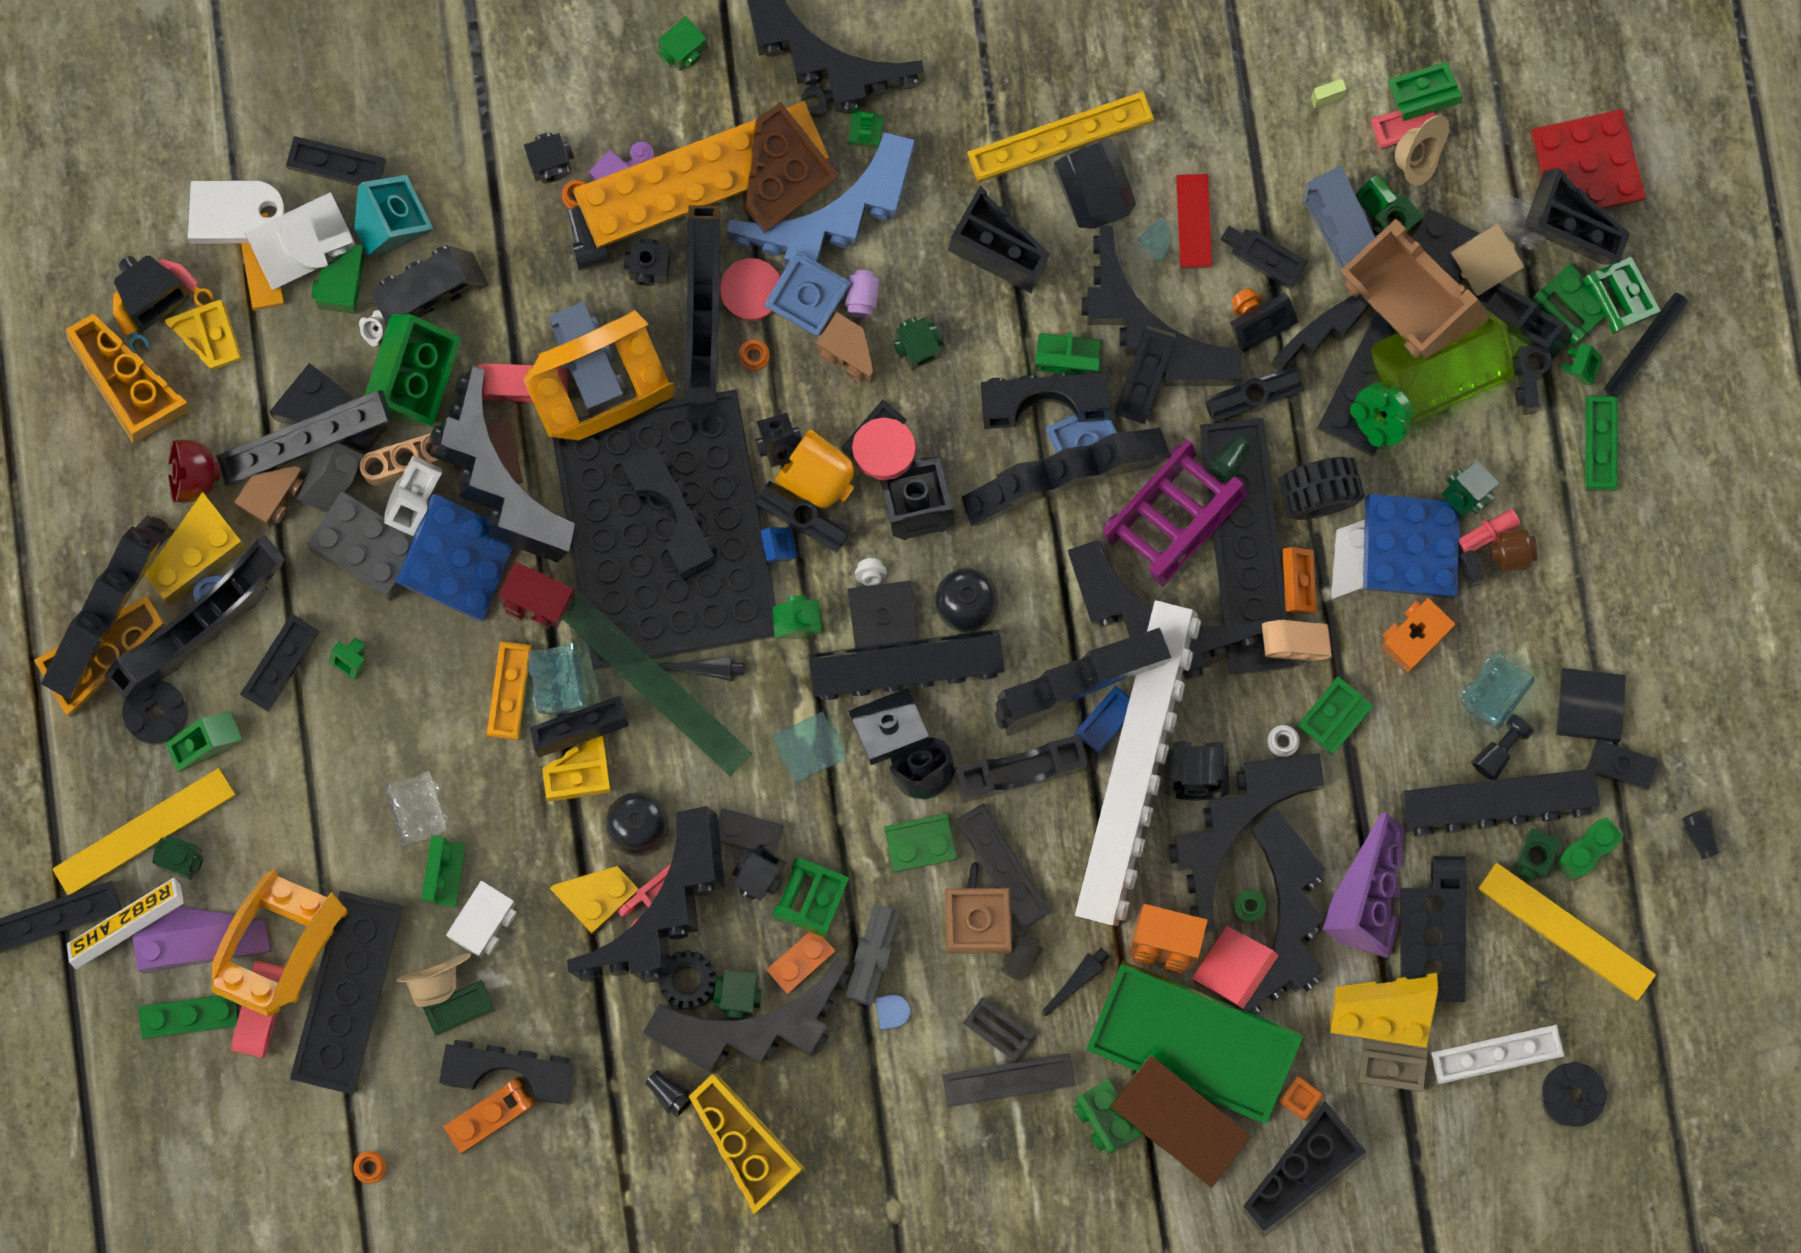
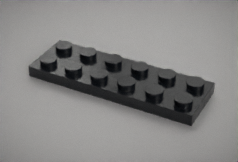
M340 891L338 900L347 909V915L344 918L341 917L333 928L334 933L325 945L290 1080L354 1095L404 907Z

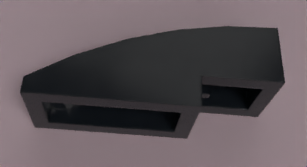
M1500 283L1479 296H1475L1492 321L1527 345L1546 349L1552 360L1556 358L1572 337L1566 323L1545 313L1537 303Z

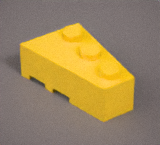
M202 492L145 573V576L170 606L193 589L199 580L209 577L246 548Z
M1437 973L1427 974V977L1409 980H1407V977L1396 978L1394 982L1376 984V981L1336 986L1330 1012V1033L1427 1048L1438 993Z

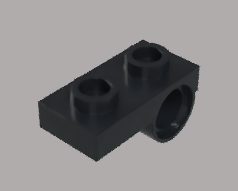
M1520 346L1515 356L1511 357L1513 375H1518L1519 387L1515 388L1517 406H1522L1523 415L1536 414L1539 409L1537 381L1543 378L1551 365V356L1548 351L1538 346ZM1527 359H1539L1542 363V369H1531L1527 364Z

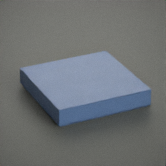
M795 251L766 299L764 307L819 337L850 286V281L800 252Z
M1075 415L1045 428L1055 453L1065 448L1092 445L1112 433H1117L1111 418L1105 421L1078 422Z

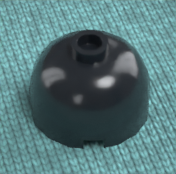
M972 568L957 569L947 574L939 583L935 594L936 610L941 621L950 629L962 633L982 629L995 616L998 607L997 589L992 580L982 571Z
M930 737V743L891 758L890 772L894 783L903 794L913 799L926 800L942 794L951 785L955 768L951 749L945 741Z
M643 792L628 793L617 798L609 807L605 817V831L611 844L620 852L631 857L646 856L657 851L665 841L669 831V818L663 804L654 796Z

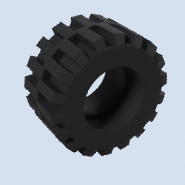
M1333 457L1314 461L1296 467L1278 479L1287 516L1290 519L1307 520L1334 514L1355 506L1365 497L1354 458Z

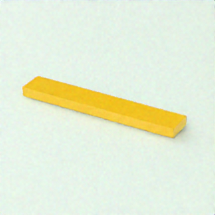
M1144 91L968 151L967 157L976 181L980 183L1154 122V117Z
M217 768L57 865L52 870L67 895L79 892L157 845L161 837L172 836L236 797V794L220 768Z
M1497 862L1477 889L1636 1002L1656 976L1655 973Z

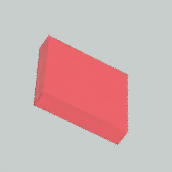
M1226 926L1191 979L1201 987L1244 1009L1279 955L1272 949Z

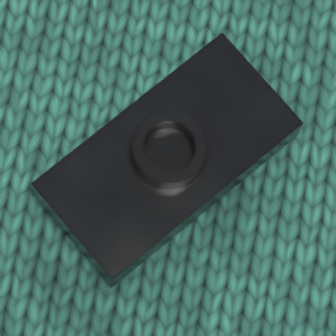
M1596 740L1587 769L1595 768L1596 775L1648 791L1658 759Z

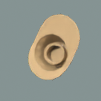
M1441 115L1431 117L1420 128H1413L1407 131L1397 143L1395 161L1397 166L1404 171L1405 178L1409 184L1415 186L1422 185L1435 172L1449 133V122L1446 117Z
M467 953L451 958L431 968L405 974L396 980L397 982H406L417 1007L439 1004L446 1001L453 994L456 988V966L469 959L471 954Z

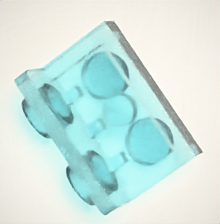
M568 644L544 651L530 650L528 670L533 679V702L538 713L557 715L585 708L586 700L577 645Z
M1496 651L1492 658H1488L1484 662L1481 673L1476 680L1465 688L1461 702L1470 715L1498 731L1535 682V679L1531 674L1507 661L1503 653Z

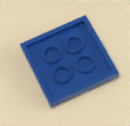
M436 494L431 495L427 511L418 526L395 583L477 621H483L513 547L487 538L490 528L486 524L487 518Z
M1378 494L1366 495L1363 590L1445 598L1456 597L1458 588L1459 513L1448 501Z

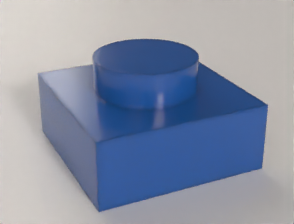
M769 527L760 531L767 562H787L797 558L791 527Z

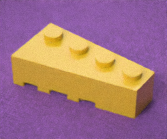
M717 1073L709 1076L689 1095L691 1102L707 1131L711 1134L719 1153L727 1163L734 1176V1180L744 1194L754 1215L759 1213L805 1169Z

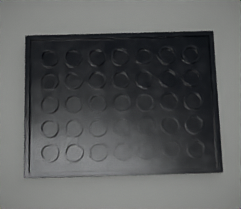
M737 389L716 393V402H709L704 405L684 402V399L662 402L624 422L580 440L552 437L566 519L575 523L571 547L593 670L775 638L772 607L776 606L769 563L766 560L760 532L762 525L759 508L755 505L757 497ZM599 414L578 417V420L582 422ZM654 445L659 453L665 451L673 466L668 471L674 481L677 479L681 480L688 494L683 497L688 508L693 506L696 508L703 522L698 525L704 536L710 534L718 550L713 553L715 556L714 563L683 579L679 576L666 551V545L673 537L677 526V517L673 509L659 498L652 496L637 497L621 466L623 461Z

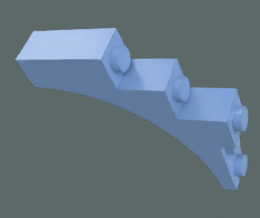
M884 132L872 162L858 181L841 197L809 215L779 222L765 234L756 223L730 219L727 228V239L732 240V244L742 248H750V245L761 247L764 253L773 256H780L781 253H784L785 267L795 251L818 263L825 239L830 240V244L841 248H847L848 245L855 246L865 211L870 212L869 215L879 220H887L888 217L895 219L914 151V140Z

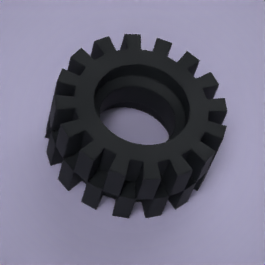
M685 950L684 952H675L670 957L672 974L661 976V980L658 981L659 989L664 999L670 1005L681 1010H695L699 1006H704L713 996L717 979L714 967L707 957L705 958L697 951ZM683 968H692L700 976L699 986L696 990L689 993L680 991L675 985V976Z

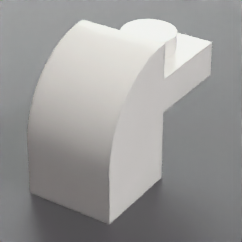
M310 218L276 231L286 256L297 266L311 270L328 266L324 256L325 253H328L330 259L346 253L345 246L353 243L349 231L319 242Z
M412 456L402 477L398 478L385 510L384 523L413 536L427 511L428 498L442 474V468Z

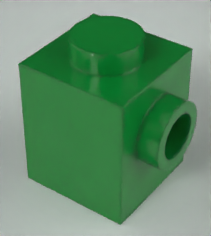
M687 16L658 39L659 57L668 67L674 65L678 71H681L685 66L690 68L695 65L702 57L701 53L708 48L706 37Z
M794 595L787 597V602L772 607L775 639H804L822 632L819 600H807L805 595Z

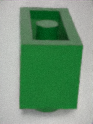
M355 245L320 271L319 280L313 281L311 298L315 299L318 309L356 314L366 255L363 246Z
M230 711L200 718L165 744L177 772H180L226 752L242 741V738Z

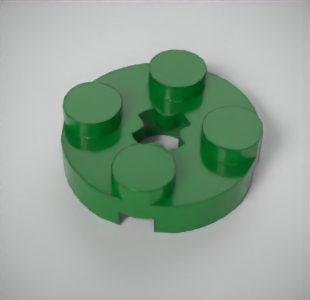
M1381 382L1372 383L1360 391L1356 396L1355 402L1350 407L1351 415L1356 419L1359 428L1368 437L1369 442L1376 447L1395 445L1407 437L1412 431L1410 419L1414 417L1412 406L1406 396L1395 387L1389 389L1386 386H1381L1384 384ZM1385 411L1388 416L1383 418L1380 412Z

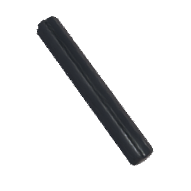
M1675 292L1606 384L1604 390L1610 396H1620L1687 305L1688 300L1680 293Z

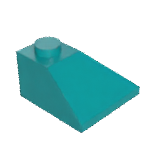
M407 175L362 182L358 185L354 229L368 256L390 252L434 229Z

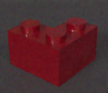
M515 561L498 596L503 608L506 609L505 613L520 621L526 617L537 625L549 629L550 625L559 628L575 592L573 588Z

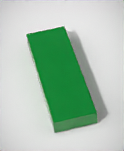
M1586 395L1584 490L1617 491L1618 397Z

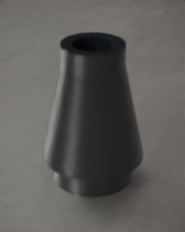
M1705 809L1691 813L1681 819L1684 824L1681 828L1700 854L1701 859H1706L1719 853L1712 816H1708Z
M659 1070L651 1074L645 1083L667 1114L672 1113L675 1117H678L692 1103L689 1098L690 1090L663 1075Z

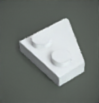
M1365 519L1340 528L1335 532V552L1330 593L1332 601L1363 589Z

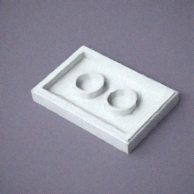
M331 192L245 232L246 238L272 290L316 270L299 267L286 256L278 238L277 230L310 218L319 242L349 231ZM351 233L350 236L353 243L345 246L347 251L356 245ZM328 253L324 254L327 264L343 255L340 254L329 259Z

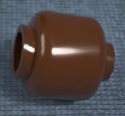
M1525 529L1499 532L1496 536V543H1490L1491 561L1498 562L1499 568L1505 572L1529 569L1532 566V562L1537 561L1535 536H1530L1529 532Z

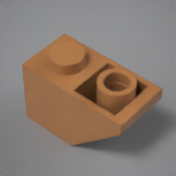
M836 312L816 343L817 351L820 352L818 356L830 365L834 366L838 363L846 368L845 373L858 382L865 380L870 383L873 379V368L864 328Z
M293 466L251 476L234 503L239 510L271 528L274 522L278 524L285 516L288 509L285 505L291 496L296 497L299 494L304 482L302 479L305 475L300 468Z

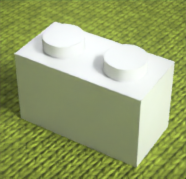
M480 881L446 936L480 959L485 953L490 955L499 942V938L496 935L501 927L507 928L513 921L517 911L513 910L516 904L504 894Z

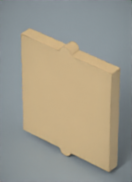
M1498 223L1450 252L1461 269V277L1467 279L1477 296L1524 267L1514 250L1515 244L1507 239Z

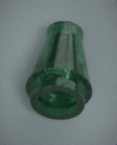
M1236 435L1229 444L1210 460L1209 473L1222 483H1228L1234 476L1237 478L1246 453L1251 447L1250 443L1245 438Z

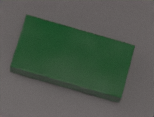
M482 980L453 992L444 1002L423 1007L435 1036L495 1011Z

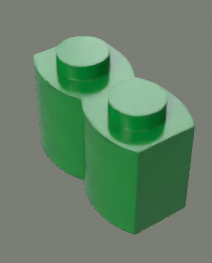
M1608 817L1600 819L1583 833L1580 840L1572 843L1560 854L1555 865L1570 881L1578 880L1596 865L1598 859L1606 856L1620 843L1623 833Z

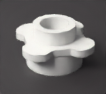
M380 310L374 311L373 315L369 318L363 317L360 319V333L369 345H379L387 328ZM375 325L378 326V331L375 330Z

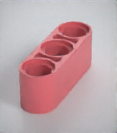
M478 365V368L485 370L482 400L533 403L523 380L527 371L533 365ZM556 367L568 395L570 370L564 367Z
M256 960L252 967V972L278 983L285 967ZM242 1006L232 1040L231 1051L264 1059L277 1013L267 1017Z

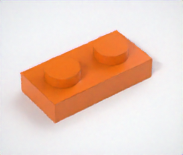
M1296 547L1283 549L1286 612L1306 615L1317 613L1314 550Z
M808 932L774 962L766 972L789 995L836 951L824 937Z

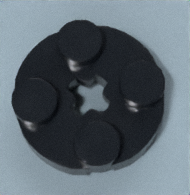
M159 680L125 699L122 717L125 727L136 739L150 745H161L182 732L188 718V707L183 695L172 684ZM154 704H159V709L164 711L163 716H157L155 721L150 720V714L147 713V709L152 708Z
M1579 1062L1561 1064L1551 1070L1542 1082V1107L1547 1116L1559 1125L1566 1127L1585 1126L1597 1119L1604 1109L1607 1090L1601 1076L1588 1065ZM1567 1087L1572 1089L1578 1087L1581 1093L1579 1096L1581 1101L1579 1103L1575 1100L1569 1103L1566 1100L1568 1096Z

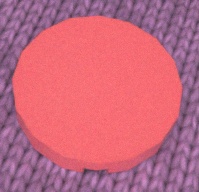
M745 258L733 263L724 272L720 281V297L724 307L732 316L743 321H759L772 314L773 311L764 307V303L780 278L778 272L769 263L760 259Z
M879 418L873 419L861 426L854 436L852 451L854 462L862 473L884 481L895 479L907 472L915 457L916 446L914 436L906 425L895 419Z

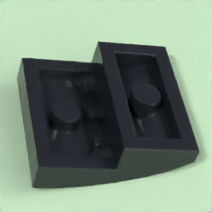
M1562 668L1560 673L1556 735L1620 742L1624 715L1626 675Z

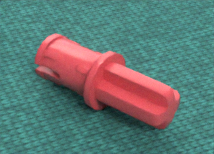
M1509 508L1508 511L1488 522L1483 520L1481 526L1460 537L1459 545L1463 552H1467L1470 550L1476 551L1491 541L1496 543V536L1499 532L1519 527L1521 525L1520 520L1514 510Z

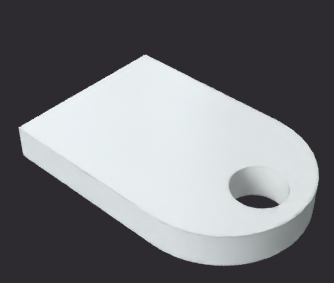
M191 181L188 241L190 244L249 243L245 232L285 214L282 198L274 187L261 181ZM274 206L277 208L274 216L265 218L260 215L263 208Z

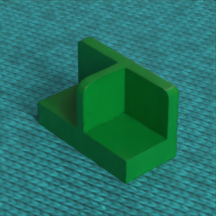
M1068 332V336L1040 333L1037 341L1034 371L1066 373L1068 375H1081L1086 371L1098 372L1101 341L1098 339L1073 337V332Z

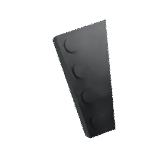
M1326 1101L1320 1106L1317 1113L1306 1124L1300 1135L1289 1149L1285 1151L1272 1171L1265 1177L1243 1206V1213L1263 1238L1365 1159L1366 1150Z

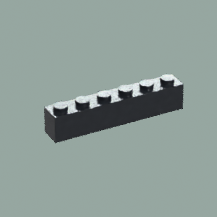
M998 629L808 654L814 697L820 696V700H834L839 698L840 693L852 692V696L871 694V689L884 688V692H895L902 690L903 685L915 684L916 688H926L934 686V681L947 680L948 684L965 682L966 677L979 675L981 680L993 679L998 677V673L1005 672L1001 638Z
M1595 768L1404 790L1400 795L1405 833L1414 832V837L1433 835V829L1446 828V833L1465 831V826L1476 824L1478 829H1490L1497 827V822L1509 821L1510 826L1529 823L1528 818L1541 817L1542 822L1560 820L1561 814L1573 813V818H1584L1592 816V811H1596L1600 807Z

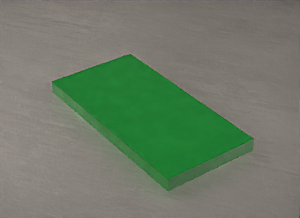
M1122 960L1086 1051L1135 1071L1151 1055L1206 1100L1267 1124L1303 1034Z

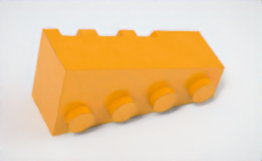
M91 314L66 329L69 344L133 444L188 413L187 401L180 395H177L168 386V383L159 375L157 376L136 353L134 354L123 344V341L95 314Z
M146 595L122 609L93 660L82 684L69 700L52 691L66 716L71 717L108 681L104 675L116 658L143 643L166 625L150 597ZM59 646L34 660L43 677Z

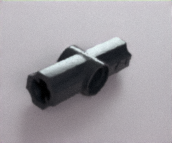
M1292 366L1261 378H1251L1242 385L1205 397V403L1210 419L1213 423H1220L1248 412H1258L1267 405L1301 394L1304 390L1299 373ZM1257 389L1262 394V399L1256 402L1251 401L1247 398L1246 391Z
M770 480L755 503L756 506L790 525L795 532L807 535L835 553H838L851 532V528L820 511L813 503L800 499ZM800 510H806L811 513L812 520L806 524H801L796 521L794 515Z

